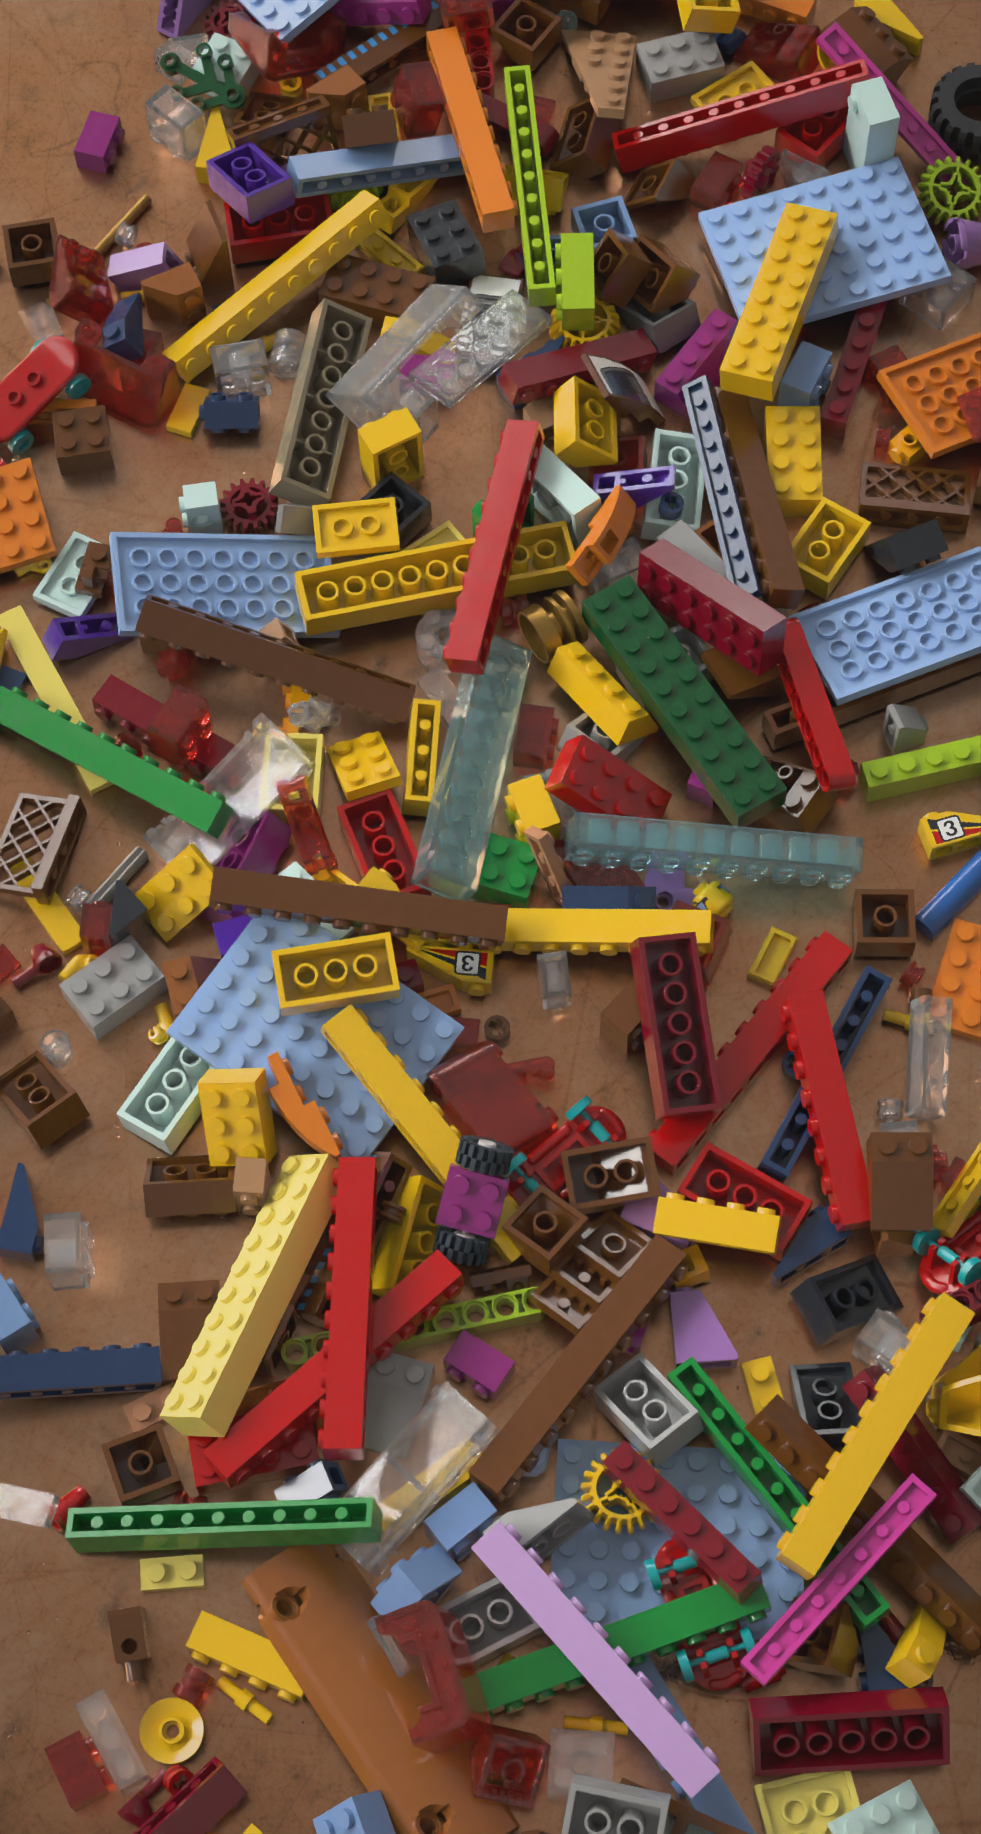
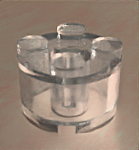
M429 610L424 614V617L416 627L417 656L425 668L436 674H451L446 661L443 660V648L449 642L450 622L455 619L456 612L452 610Z

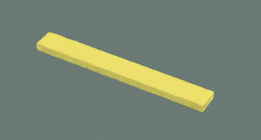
M19 605L0 614V627L8 631L7 640L39 699L50 705L49 711L55 713L59 709L72 717L70 722L77 724L80 720L85 723L22 606ZM76 765L92 795L113 785Z

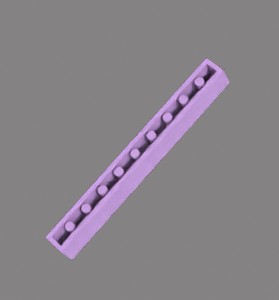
M499 1521L471 1549L692 1799L720 1772L716 1766L720 1762L719 1758L708 1746L702 1750L696 1744L694 1739L698 1735L686 1721L680 1725L672 1717V1714L676 1711L664 1696L657 1700L649 1691L654 1686L641 1671L636 1675L627 1666L631 1659L619 1646L614 1650L605 1641L609 1634L597 1621L592 1625L583 1616L587 1612L586 1608L575 1596L569 1600L561 1591L565 1585L552 1571L547 1575L541 1569L540 1565L544 1561L531 1547L526 1551L518 1543L522 1536L510 1523L504 1527Z

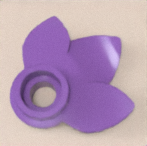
M682 866L671 868L663 874L658 869L651 867L645 876V886L656 887V909L688 910L692 907V900L696 897L692 892L695 889L684 888L685 876ZM658 899H663L666 902V907H661L658 904Z

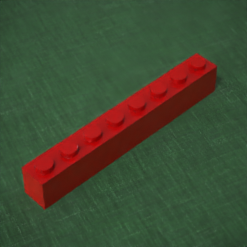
M823 989L789 994L780 1007V1013L783 1023H787L789 1029L787 1043L789 1050L794 1051L796 1062H794L795 1077L797 1080H801L803 1088L800 1093L802 1106L808 1109L810 1117L807 1120L808 1132L811 1137L815 1138L817 1148L814 1149L816 1164L821 1166L824 1176L821 1178L822 1190L824 1195H828L830 1206L828 1207L829 1220L831 1224H835L837 1232L870 1227L868 1174Z

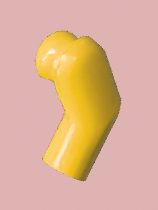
M50 558L14 569V572L18 577L29 571L46 574L53 562Z
M94 954L75 955L58 975L59 979L64 982L98 958V956Z
M166 1002L154 1007L159 1022L153 1027V1030L149 1029L148 1031L149 1040L158 1045L168 1040L170 1036L167 1035L166 1031L174 1022L169 1005Z

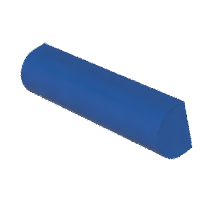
M981 849L915 915L916 928L931 941L981 892Z

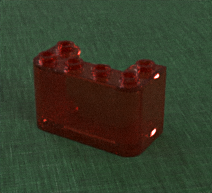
M421 1600L375 1618L379 1635L394 1636L404 1652L420 1657L433 1702L418 1707L421 1714L418 1724L408 1729L413 1746L433 1754H438L484 1735L490 1727V1714L458 1617L431 1601Z

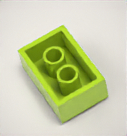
M561 233V243H555L556 321H562V331L594 330L593 233Z

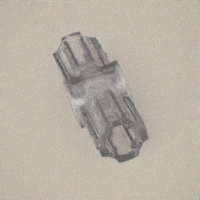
M311 696L308 701H300L296 704L291 703L287 710L290 723L296 727H304L314 733H320L322 728L338 726L342 720L338 706L333 703H326L314 696Z

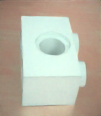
M215 481L183 485L184 496L179 497V505L184 528L189 527L190 533H223Z

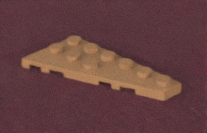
M562 30L561 41L566 44V52L572 57V64L580 81L584 82L585 92L590 95V102L597 117L624 119L636 47V36L625 32L617 34L605 33L601 30H594L592 32Z

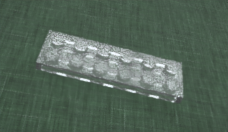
M512 289L414 368L409 374V380L451 409L498 370L503 363L510 360L551 326L553 317L539 307H529V300Z

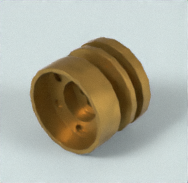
M557 590L552 593L551 597L543 598L542 607L538 604H532L518 612L517 618L521 632L533 653L543 663L552 661L557 647L575 641L583 644L589 638L588 630L580 611L563 590Z

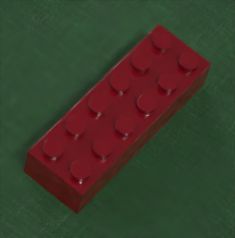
M664 538L639 552L637 586L655 609L757 676L762 675L782 662L787 622L786 616Z
M696 932L638 937L629 944L656 1121L714 1114L723 1109Z
M943 1686L749 1698L750 1747L755 1776L950 1765V1714Z

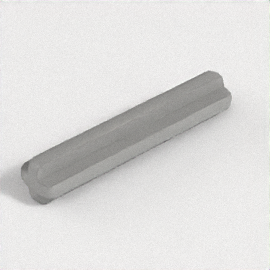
M139 846L135 847L85 902V910L90 915L97 916L114 897L116 880H122L126 884L149 857L148 853Z

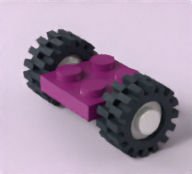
M461 1136L455 1158L457 1164H450L436 1219V1224L440 1225L437 1229L432 1249L433 1253L438 1249L449 1261L453 1260L458 1264L465 1263L468 1266L472 1264L479 1266L486 1263L491 1238L495 1239L510 1178L502 1177V1175L506 1176L509 1173L514 1149L511 1146L504 1145L503 1142H496L491 1138L490 1140L485 1139L482 1136Z

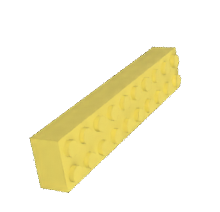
M330 1154L290 1155L282 1164V1170L275 1184L271 1187L269 1196L262 1210L258 1213L256 1222L249 1236L245 1239L244 1246L236 1262L231 1267L228 1279L224 1287L219 1291L218 1299L211 1313L207 1316L205 1325L198 1339L194 1342L192 1351L184 1367L180 1370L171 1393L165 1400V1406L160 1417L182 1435L225 1437L332 1215L331 1197L337 1196V1187H333L332 1176L333 1168H338V1162Z

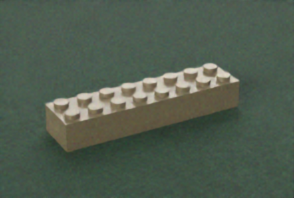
M326 298L322 300L311 315L268 492L289 502L310 506L327 504L331 499L372 324V318Z

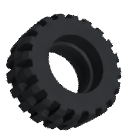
M975 62L967 63L966 67L960 65L953 68L952 73H945L941 80L936 83L931 97L928 124L956 156L961 157L962 162L965 163L967 160L976 162V164H981V121L969 119L959 111V109L966 106H981V65H975Z

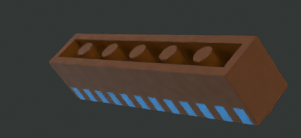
M437 0L431 1L432 8L423 24L392 25L387 29L381 30L376 36L360 43L350 52L339 56L337 60L325 67L319 68L313 74L314 84L348 64L364 80L367 89L426 53V32L454 27V17Z
M373 1152L370 1156L376 1158L378 1167L376 1214L382 1210L380 1205L382 1200L393 1203L397 1202L413 1168L391 1152ZM377 1215L375 1247L387 1224L386 1221L380 1219ZM330 1240L296 1310L297 1315L315 1326L325 1328V1311L331 1309V1300L326 1298L327 1281H332L333 1272L328 1271V1253H334V1243H330Z

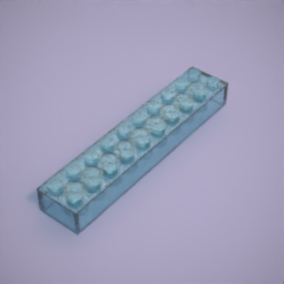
M493 636L484 674L462 673L411 881L412 884L450 899L467 901L477 892L533 652L499 636Z
M575 812L566 826L564 860L572 861V864L578 866H586L591 862L601 863V867L617 868L618 865H625L635 871L658 868V872L674 873L675 870L687 871V874L691 876L715 873L717 878H731L732 875L744 876L743 879L748 881L771 878L774 883H788L789 880L800 881V884L804 886L827 883L830 888H845L862 872L863 838Z

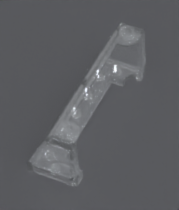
M430 284L325 396L359 429L368 422L377 421L393 402V393L386 385L436 331L441 333L447 328H453L459 333L485 305L466 286Z
M261 712L252 721L254 724L252 729L254 731L247 730L244 733V738L200 782V784L205 786L203 790L205 793L211 795L212 791H215L228 798L226 804L235 809L219 839L172 815H169L167 818L164 817L160 821L164 826L160 824L155 829L151 827L142 838L167 863L173 860L189 844L194 843L214 867L298 779L302 782L313 771L311 766L315 761L270 716Z
M447 1381L443 1385L437 1384L427 1396L429 1401L342 1497H374L383 1512L381 1543L340 1544L364 1569L378 1577L390 1566L387 1563L389 1559L387 1555L390 1554L394 1557L397 1554L396 1549L474 1461L485 1451L483 1447L487 1448L501 1431Z

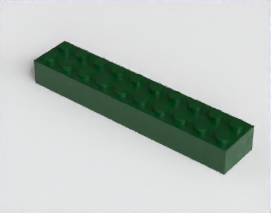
M628 575L583 600L582 617L585 623L735 830L743 829L784 805L787 794L786 786L632 577Z

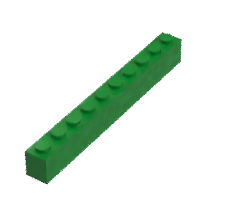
M3 686L0 687L1 725L202 832L219 839L235 810L226 804L228 798L215 791H212L211 795L203 791L205 786L193 779H189L188 783L181 780L182 774L170 767H167L165 771L158 768L160 763L147 755L143 759L137 757L138 751L124 743L121 747L114 745L116 740L103 732H100L99 736L93 734L94 728L80 720L77 724L70 722L72 717L59 709L55 713L49 711L50 705L36 697L33 702L26 699L29 694L15 686L12 690Z
M690 1357L667 1374V1380L699 1411L704 1429L703 1432L783 1533L786 1531L791 1533L797 1524L793 1521L795 1514L802 1504L808 1506V1501L769 1452L745 1429L746 1423L696 1360ZM838 1539L817 1571V1576L844 1549ZM867 1576L841 1602L849 1606L852 1621L862 1634L889 1614L891 1608Z
M374 1497L69 1508L65 1539L77 1553L381 1543L383 1512Z
M719 1584L602 1626V1628L609 1634L605 1641L614 1650L619 1646L631 1659L627 1664L631 1669L646 1663L645 1658L656 1653L659 1658L670 1655L677 1651L675 1646L687 1642L689 1646L700 1644L707 1640L706 1635L718 1631L719 1635L732 1632L737 1629V1623L746 1620L749 1621V1624L762 1621L767 1618L766 1613L771 1611V1605L763 1584L741 1605ZM553 1644L456 1680L454 1684L466 1719L469 1723L475 1721L476 1725H480L493 1720V1714L502 1710L509 1714L525 1707L524 1702L536 1698L537 1702L551 1699L555 1696L554 1691L566 1687L567 1691L586 1685L584 1681L586 1678L558 1646Z

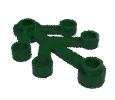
M200 43L196 48V53L202 61L204 74L182 63L176 53L169 52L162 56L160 65L165 74L168 76L181 74L197 83L185 88L179 85L172 86L169 89V96L174 103H181L185 99L193 97L190 101V108L197 115L223 105L228 109L237 110L245 104L246 92L241 85L236 84L233 72L234 61L229 54H221L217 59V64L224 73L225 85L217 82L212 61L213 50L208 43ZM208 49L206 54H201L202 50ZM174 59L173 63L166 64L169 60ZM229 60L227 65H222L223 61ZM211 91L218 94L206 100L197 96ZM175 92H181L178 97H173ZM237 93L234 98H229L231 94ZM197 103H202L200 108L194 107Z

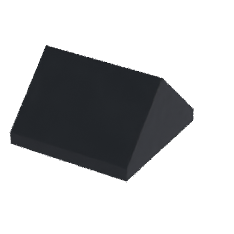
M116 880L109 930L112 944L115 946L130 934L139 944L154 933L148 909L122 880Z

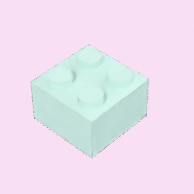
M214 33L208 44L213 50L212 61L217 82L225 85L224 73L220 70L217 59L221 54H229L234 61L233 72L236 84L241 85L247 95L262 71L260 49ZM204 49L201 54H206L208 49ZM198 58L192 68L204 74L202 61ZM229 60L223 61L222 65H227ZM212 91L205 93L213 97L218 95ZM237 93L231 94L229 98H234Z

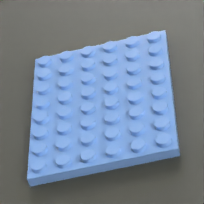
M899 156L698 213V220L738 320H740L787 202L838 213V236L803 324L951 282V273Z
M263 914L261 918H253L166 1033L215 1069L265 1068L268 1090L277 1085V1082L267 1063V1056L278 1052L281 1059L287 1058L294 1074L290 1075L294 1086L300 1084L307 1100L302 1102L303 1105L315 1100L318 1107L324 1106L331 1121L327 1123L331 1134L336 1132L344 1149L340 1150L341 1157H370L394 1126V1123L320 1032L322 1025L346 1007L282 1017L272 961L273 950L340 939L322 926L306 925L300 919L291 918L290 922H281L274 920L273 916ZM400 981V998L352 1005L355 1009L360 1008L369 1020L367 1025L373 1032L378 1031L387 1041V1050L392 1056L396 1054L402 1059L406 1065L404 1071L411 1079L416 1078L422 1086L465 1028ZM270 1096L271 1109L281 1115Z
M558 1439L555 1501L574 1497L581 1502V1496L588 1493L580 1489L581 1483L589 1482L584 1478V1472H594L590 1466L591 1462L594 1460L602 1465L600 1455L605 1453L608 1456L622 1442ZM628 1443L636 1452H639L632 1443ZM683 1446L657 1468L653 1465L652 1467L660 1469V1475L761 1571L762 1584L769 1599L771 1611L766 1613L767 1618L753 1624H749L748 1620L740 1622L741 1628L749 1627L753 1640L759 1642L792 1606L794 1597L802 1595L804 1592V1578L775 1559L780 1551L776 1548V1545L784 1533L718 1449ZM773 1457L806 1499V1489ZM604 1475L598 1483L596 1491L599 1499L605 1496V1492L612 1487L609 1482L610 1478L607 1475ZM618 1487L617 1495L620 1496L622 1494V1497H627L628 1499V1495ZM614 1505L610 1508L608 1506L605 1507L616 1514H630L619 1505ZM643 1518L646 1525L644 1530H640L637 1524H633L634 1533L628 1534L627 1526H622L621 1534L617 1535L615 1534L616 1525L611 1524L610 1529L604 1531L603 1525L605 1520L602 1519L598 1524H594L592 1521L552 1553L551 1572L553 1571L565 1585L561 1591L569 1600L575 1596L586 1608L587 1612L583 1616L591 1625L597 1621L601 1626H605L665 1603L661 1591L654 1592L644 1564L645 1560L651 1558L655 1562L658 1550L666 1541L672 1539L655 1522L651 1523Z

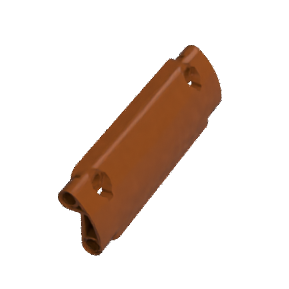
M333 1544L292 1545L259 1566L241 1581L242 1586L255 1606L261 1607L259 1609V1624L363 1785L368 1792L381 1791L396 1834H513L520 1828V1824L504 1801L499 1803L498 1801L500 1800L499 1790L501 1792L502 1789L474 1782L472 1756L484 1757L399 1630L394 1632L370 1604L375 1594L357 1567L349 1560L337 1559L339 1553ZM298 1595L301 1598L303 1604L300 1607L293 1596ZM386 1631L396 1651L392 1650L389 1642L385 1639ZM474 1787L481 1788V1793H475ZM492 1789L496 1790V1798L491 1797ZM483 1790L488 1792V1796L483 1795ZM441 1812L446 1819L444 1824H442L436 1813Z

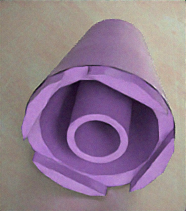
M961 218L949 219L943 230L948 231L947 239H942L941 244L942 255L947 267H951V272H957L981 265V223Z

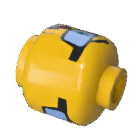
M703 881L692 892L696 896L692 900L693 909L712 910L714 921L717 924L735 909L732 906L734 903L733 895L719 881H713L710 884Z

